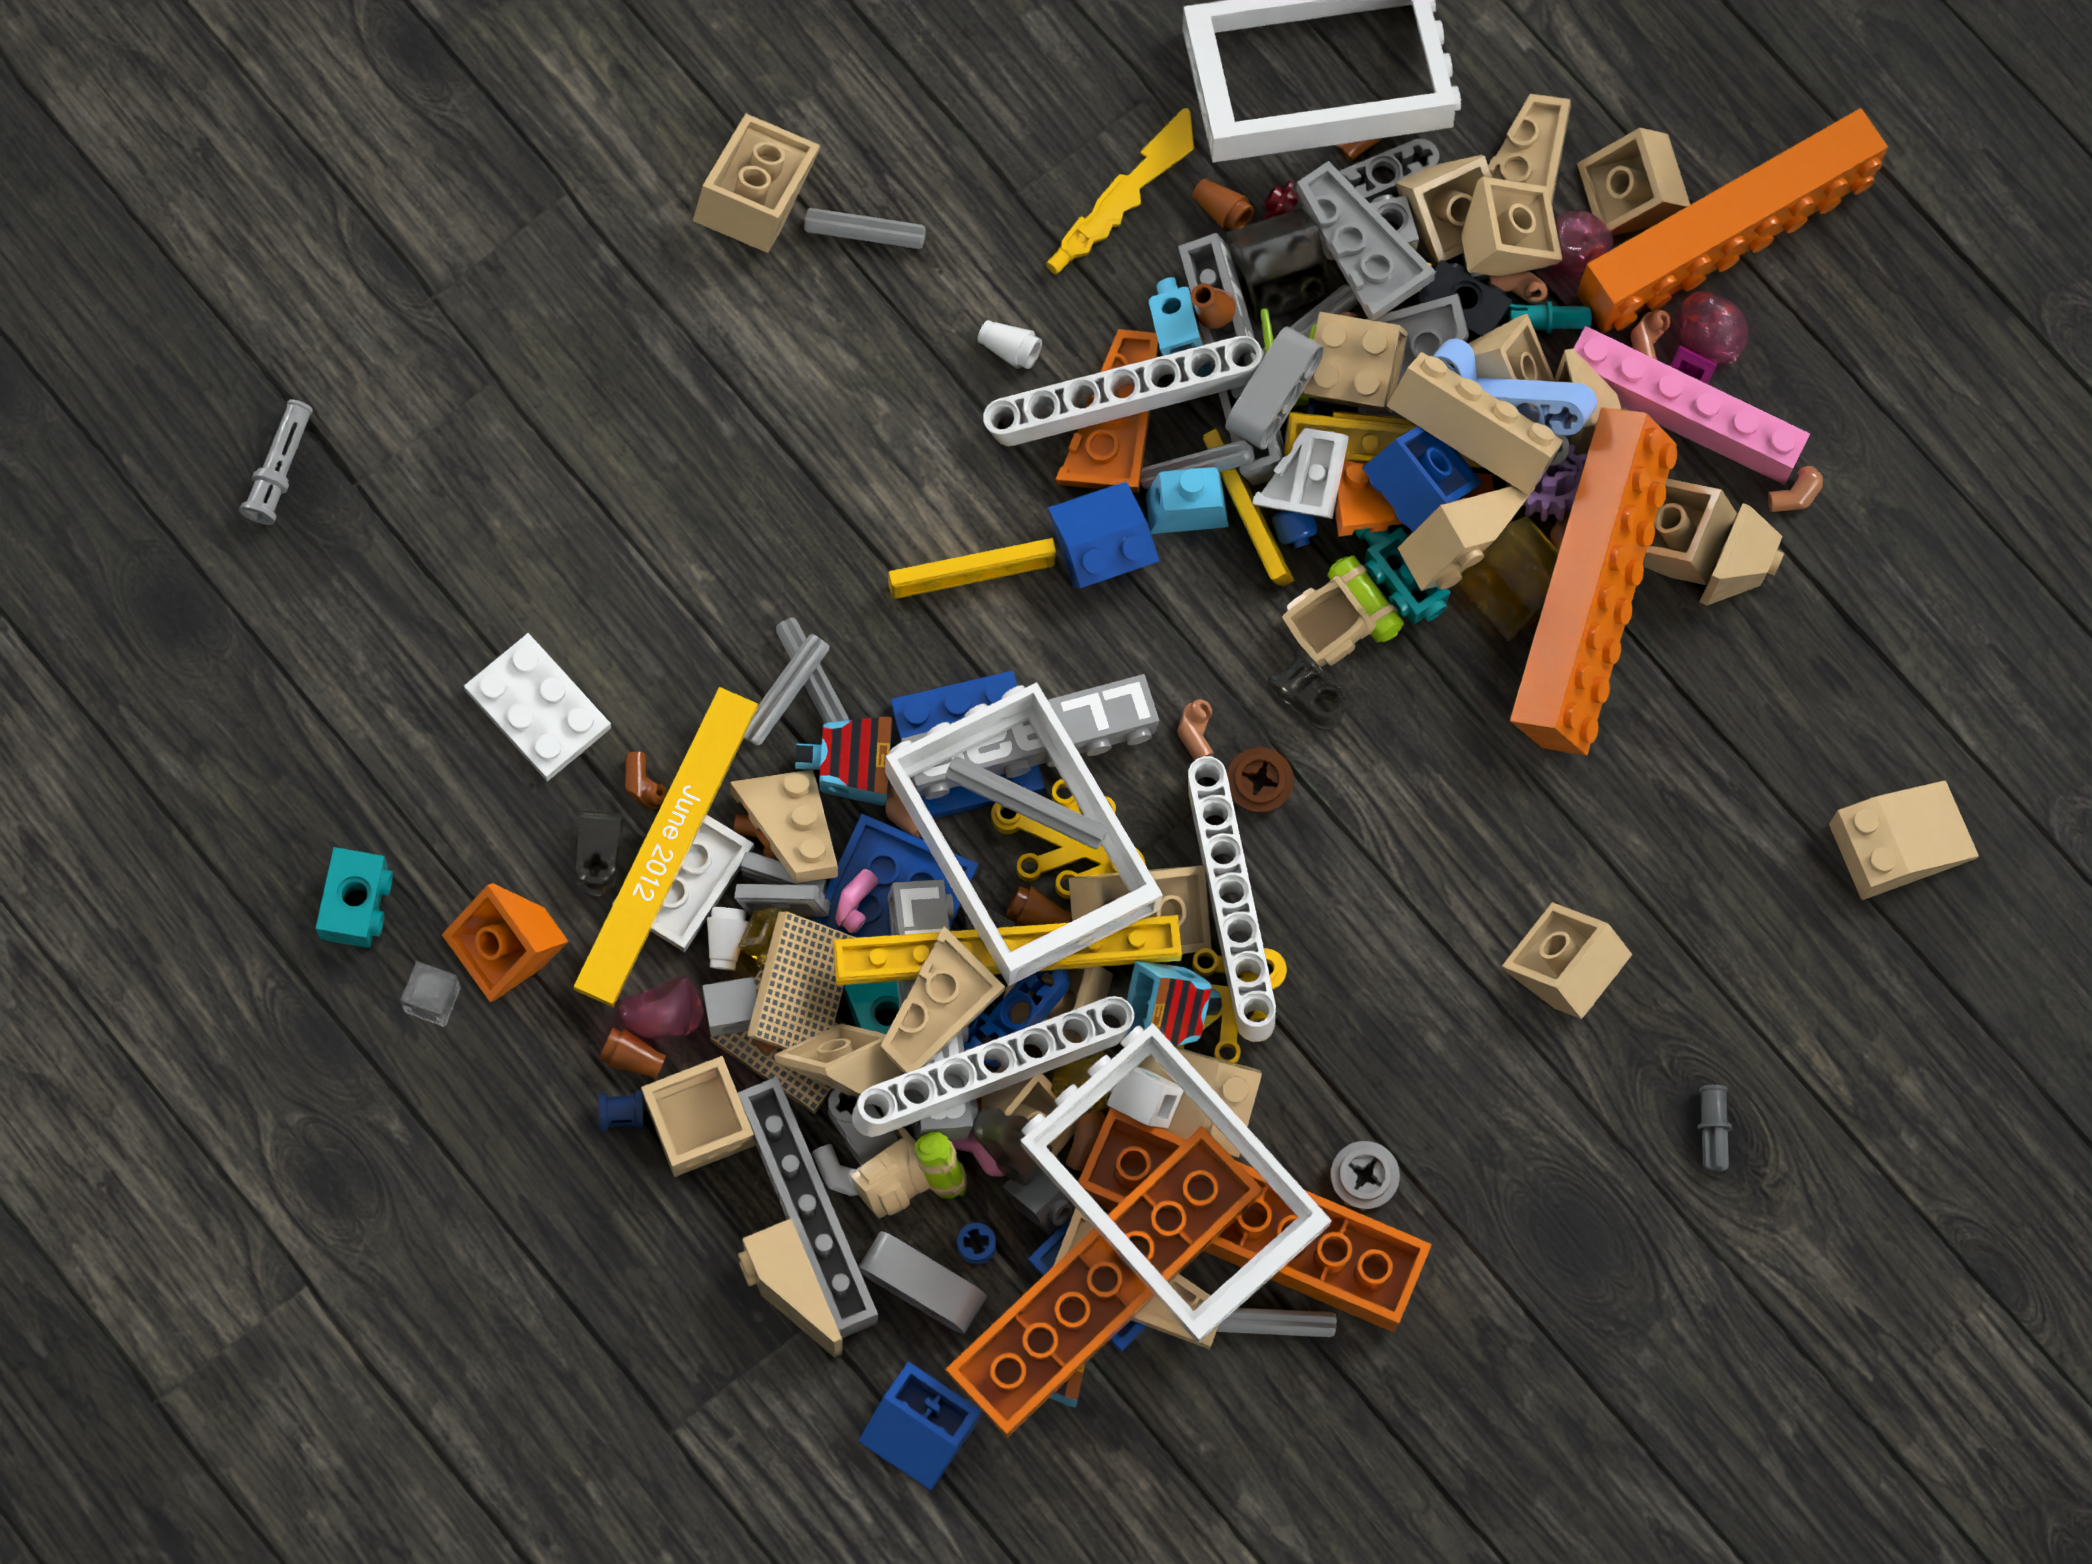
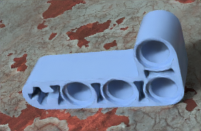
M1460 339L1447 340L1433 355V357L1442 360L1447 368L1463 378L1477 382L1485 392L1500 401L1512 404L1519 413L1535 423L1546 425L1556 435L1576 434L1582 429L1597 408L1595 393L1584 384L1477 377L1474 351L1468 343ZM1446 361L1452 363L1455 368L1448 365ZM1528 403L1534 405L1537 410L1533 409Z

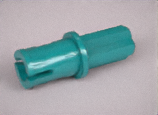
M1547 301L1546 305L1511 304L1509 309V321L1528 314L1534 330H1546V334H1551L1552 329H1584L1585 326H1591L1592 314L1588 306H1552V302Z

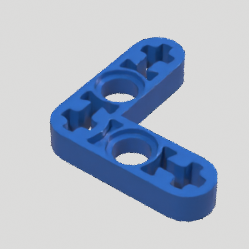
M1067 970L1038 971L1018 981L990 1015L982 1011L968 1027V1041L963 1042L964 1048L969 1050L985 1044L977 1038L981 1032L996 1040L1041 1023L1069 989L1070 977ZM1046 972L1052 975L1053 980H1055L1052 987L1044 985L1045 983L1041 979ZM1032 990L1042 1000L1038 1003L1037 1000L1027 995V992ZM1027 1002L1030 1007L1028 1018L1022 1023L1014 1024L1011 1020L1013 1007L1018 1003ZM993 1059L984 1061L986 1065L991 1067L1002 1066Z

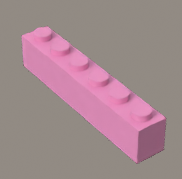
M1587 326L1584 327L1574 347V350L1617 393L1621 407H1626L1629 411L1647 413L1658 425L1783 485L1786 484L1810 433Z

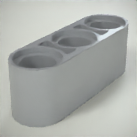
M1288 326L1284 327L1273 341L1230 411L1226 420V430L1261 449H1265L1274 439L1316 371L1324 354V346Z
M883 1231L878 1234L858 1266L860 1273L960 1334L966 1333L987 1299V1295L972 1283Z

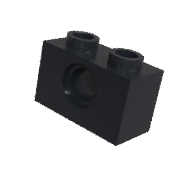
M1443 260L1435 268L1434 281L1425 286L1416 298L1415 305L1458 294L1459 298L1469 300L1474 307L1462 309L1469 333L1466 341L1468 344L1500 327L1506 319L1512 300L1507 298L1506 293L1501 288L1493 284L1485 285L1471 277L1470 272L1463 266L1455 263L1448 264Z

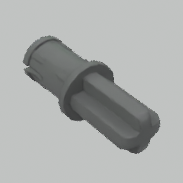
M1705 1085L1699 1088L1701 1096V1124H1698L1697 1130L1702 1132L1703 1168L1709 1172H1721L1729 1167L1728 1132L1732 1130V1125L1727 1123V1087L1724 1085Z

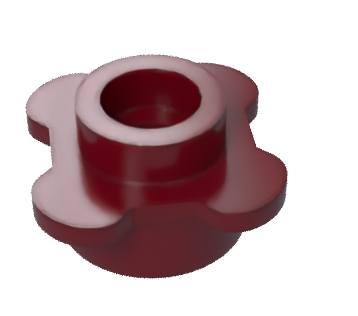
M1289 180L1285 186L1278 187L1275 185L1263 204L1268 209L1264 216L1265 221L1268 222L1271 217H1274L1284 222L1288 218L1299 199V195L1291 190L1293 186L1292 181Z

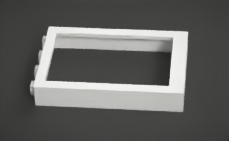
M1226 0L1184 6L1183 34L1212 162L1453 128L1455 111L1461 109V99L1458 86L1451 87L1449 77H1452V62L1450 54H1443L1441 45L1444 44V32L1441 20H1434L1435 0ZM1413 5L1435 93L1235 122L1215 38L1216 32Z
M1037 682L1026 688L1023 685L1016 686L1007 691L1001 700L989 706L986 704L977 705L970 709L964 718L952 724L948 722L940 723L929 730L926 737L913 743L909 740L901 742L889 751V755L886 756L885 774L1008 986L1160 910L1163 897L1162 892ZM1028 720L1084 816L1107 828L1106 836L1101 845L1130 893L1010 952L910 778Z
M1153 1023L1145 1030L1139 1025L1120 1042L1124 1047L1121 1052L1113 1059L1108 1055L1103 1056L1088 1070L1087 1073L1091 1078L1079 1089L1075 1084H1072L1055 1099L1054 1102L1058 1107L1046 1118L1042 1113H1039L1021 1130L1026 1136L1020 1142L1021 1147L1190 1336L1199 1343L1328 1228L1332 1220ZM1150 1054L1298 1217L1194 1311L1047 1148L1054 1139Z

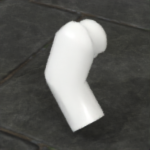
M832 1144L819 1147L812 1152L827 1188L849 1196L858 1195L850 1177L856 1169L839 1164Z

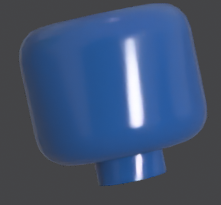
M1281 511L1272 516V524L1279 543L1282 545L1292 543L1294 549L1310 544L1308 537L1315 535L1318 531L1315 518L1312 515Z

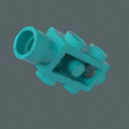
M1401 527L1392 533L1388 528L1386 531L1370 533L1369 528L1354 530L1360 540L1365 539L1370 545L1364 559L1366 562L1364 566L1368 569L1369 576L1377 585L1382 583L1390 593V603L1394 604L1397 608L1398 615L1401 617L1407 616L1412 624L1415 625L1423 618L1427 622L1432 621L1447 609L1446 603L1450 595L1449 589L1440 590L1439 586L1421 591L1398 550V547L1413 532L1407 535ZM1396 560L1401 568L1393 570L1387 561ZM1419 592L1424 595L1425 600L1418 603L1412 594Z

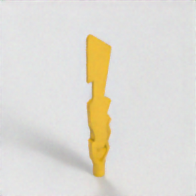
M1182 109L1140 152L1146 158L1128 176L1119 174L1099 197L1093 211L1086 218L1081 216L1063 238L1061 247L1046 262L1047 268L1053 274L1057 275L1073 259L1088 255L1093 244L1107 240L1112 227L1120 226L1123 213L1141 205L1140 189L1194 150L1191 113L1189 109Z

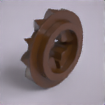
M1263 747L1247 749L1232 760L1227 770L1233 803L1245 808L1248 813L1262 812L1267 814L1278 807H1282L1293 789L1294 778L1289 763L1281 754L1272 749ZM1263 766L1267 767L1265 771L1266 781L1271 786H1263L1257 795H1253V782L1247 779L1249 776L1256 777L1258 772H1261Z

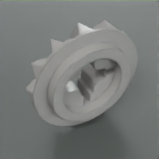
M1370 1141L1355 1142L1343 1148L1335 1157L1330 1172L1334 1192L1344 1201L1345 1205H1351L1362 1211L1376 1207L1380 1208L1394 1196L1400 1180L1399 1167L1391 1152L1382 1145ZM1372 1161L1375 1162L1371 1177L1376 1181V1184L1372 1185L1367 1182L1363 1187L1360 1186L1358 1190L1354 1189L1358 1176L1353 1172V1169L1357 1168L1363 1171L1366 1166H1370Z

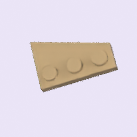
M943 926L929 957L925 960L910 993L898 1011L880 1049L905 1074L925 1067L1005 990V986Z

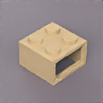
M1319 312L1314 341L1323 345L1325 350L1321 362L1304 388L1303 394L1316 401L1392 414L1393 410L1388 408L1387 404L1398 385L1408 332L1400 325Z
M723 1056L641 1087L644 1102L674 1177L755 1146L754 1133Z

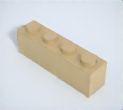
M1423 352L1407 368L1387 404L1388 408L1527 495L1531 493L1541 480L1564 441L1554 435L1553 431L1546 425L1533 422L1519 413L1512 404L1498 400L1485 392L1477 382L1461 377L1447 368L1442 360L1428 356Z

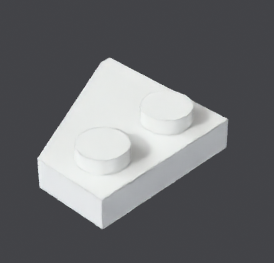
M1304 428L1293 443L1292 451L1283 457L1273 470L1276 474L1262 493L1257 492L1253 497L1252 504L1333 519L1349 437L1344 434Z

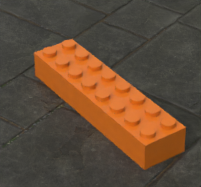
M1862 108L1589 262L1586 265L1576 295L1584 306H1588L1591 309L1592 319L1603 334L1614 327L1617 331H1620L1631 325L1638 318L1637 314L1648 308L1651 311H1655L1663 307L1671 300V295L1682 288L1686 292L1693 290L1706 279L1705 275L1716 269L1719 272H1723L1731 268L1740 260L1739 256L1749 250H1752L1753 253L1761 251L1774 240L1773 236L1784 230L1787 233L1796 231L1807 222V217L1817 211L1821 214L1829 212L1841 202V197L1853 192L1857 195L1867 190L1875 182L1874 176L1883 165L1881 162L1888 146Z
M1601 407L1510 718V722L1543 749L1587 756L1590 745L1595 741L1598 734L1597 720L1602 704L1606 702L1609 696V679L1613 665L1620 658L1621 637L1625 625L1629 623L1632 616L1631 602L1636 586L1641 583L1643 578V561L1647 547L1654 540V523L1658 509L1662 507L1666 498L1665 485L1668 474L1677 460V443L1644 412Z
M1110 1107L1078 1183L1101 1208L1111 1212L1176 1151L1186 1139L1161 1128L1147 1126ZM1236 1161L1263 1189L1262 1194L1204 1252L1242 1268L1298 1217L1254 1168ZM1304 1190L1332 1221L1328 1228L1270 1280L1394 1333L1403 1316L1432 1244Z
M1201 1126L1113 1209L1108 1216L1162 1277L1170 1283L1261 1196L1263 1189ZM1093 1228L945 1369L946 1374L1008 1438L1137 1315L1155 1295L1096 1229Z

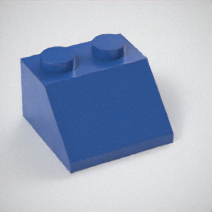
M1419 426L1395 439L1362 467L1369 476V481L1373 488L1384 495L1395 509V514L1399 521L1409 527L1412 532L1440 505L1462 500L1482 484V481L1457 450Z
M1127 481L1047 508L1073 587L1082 588L1159 562L1147 521Z

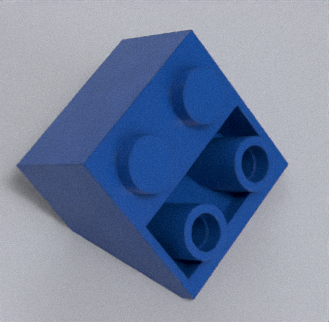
M908 1361L883 1397L858 1442L929 1491H932L979 1422L981 1410Z

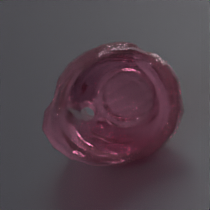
M1582 210L1567 211L1554 218L1562 261L1552 266L1564 275L1581 281L1586 265L1613 249V237L1606 224L1597 216Z
M1706 291L1694 292L1682 302L1681 314L1678 320V331L1686 349L1716 364L1720 362L1728 364L1741 356L1748 342V325L1742 311L1734 303L1718 294Z
M686 976L672 978L647 992L630 995L622 999L618 1007V1014L626 1027L631 1031H635L641 1037L649 1039L668 1035L679 1036L695 1033L697 1027L700 1026L704 1013L702 1001L697 995L696 988Z

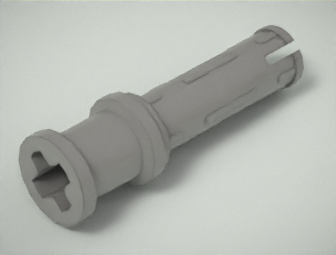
M289 400L287 402L286 410L274 436L263 468H258L257 471H254L252 476L254 485L248 500L241 503L240 513L254 522L264 525L274 524L277 517L274 511L281 494L287 492L289 487V480L286 475L308 419L313 412L309 405L298 400Z

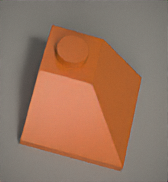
M494 883L488 884L442 934L489 1002L497 1000L545 967L569 942L544 907Z

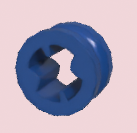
M982 1223L966 1225L960 1230L957 1237V1250L960 1257L971 1265L987 1263L996 1251L994 1233L987 1225ZM979 1234L981 1240H988L989 1242L988 1247L982 1246L983 1252L980 1254H974V1250L971 1247H964V1242H970V1235Z

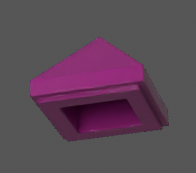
M1682 346L1679 347L1670 367L1708 384L1717 366L1716 363Z

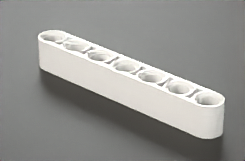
M1237 336L997 399L986 407L983 421L995 440L1005 446H1014L1245 386L1265 354L1254 338ZM1246 353L1256 354L1255 360L1250 365L1245 367L1237 365L1242 355ZM1208 363L1215 364V369L1209 376H1197V372L1202 365ZM1163 375H1175L1171 385L1165 388L1157 387V382ZM1126 384L1135 385L1134 391L1130 396L1126 398L1117 397L1118 390ZM1094 395V401L1089 407L1077 408V403L1083 396ZM1046 405L1054 406V411L1048 418H1037V414L1042 407ZM1008 415L1014 416L1013 424L1010 427L1001 430L997 429V425L1003 417Z
M1203 756L1196 759L1189 768L1188 796L1202 863L1205 865L1206 882L1236 1027L1243 1038L1252 1042H1260L1267 1039L1275 1028L1276 1005L1226 769L1218 759L1211 756ZM1203 777H1210L1215 779L1217 783L1211 787H1204L1198 784L1197 781ZM1212 815H1218L1225 822L1220 825H1210L1205 819ZM1219 854H1227L1234 860L1228 864H1219L1213 858ZM1226 893H1236L1242 899L1237 903H1227L1221 897ZM1234 932H1244L1250 936V939L1243 943H1237L1232 941L1229 936ZM1243 971H1251L1259 978L1253 982H1243L1237 975ZM1258 1010L1263 1012L1267 1018L1261 1022H1252L1245 1015L1250 1011Z
M1107 997L869 1087L862 1092L854 1107L852 1114L853 1125L858 1132L865 1136H880L1113 1047L1124 1039L1133 1024V1008L1128 1001L1121 997ZM1107 1014L1113 1015L1119 1020L1121 1027L1110 1028L1103 1022L1102 1016ZM1070 1029L1076 1031L1081 1036L1082 1042H1069L1064 1037L1063 1030ZM1032 1044L1039 1047L1043 1057H1030L1024 1051L1023 1046ZM987 1059L998 1061L1002 1065L1004 1072H990L985 1067L984 1061ZM948 1074L957 1075L962 1079L964 1087L958 1089L950 1087L945 1082L944 1076ZM909 1089L917 1090L923 1095L925 1101L919 1104L912 1103L907 1100L904 1091ZM870 1104L879 1106L883 1110L885 1117L881 1119L869 1117L864 1111V1106Z

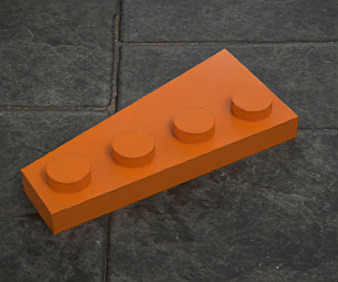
M1118 329L1101 372L1157 358L1159 353L1157 334ZM1126 384L1118 390L1117 397L1126 398L1130 396L1134 391L1135 385ZM1094 395L1090 396L1085 408L1093 403ZM1150 410L1078 429L1070 443L1069 453L1064 465L1059 469L1055 479L1056 484L1060 486L1104 489L1127 481L1132 493H1139Z
M1344 461L1335 504L1338 537L1352 535L1354 530L1369 528L1370 533L1386 531L1390 525L1402 524L1397 518L1392 505L1383 494L1376 491L1371 485L1369 476L1362 469L1367 463ZM1475 473L1482 481V484L1463 499L1494 491L1492 474Z

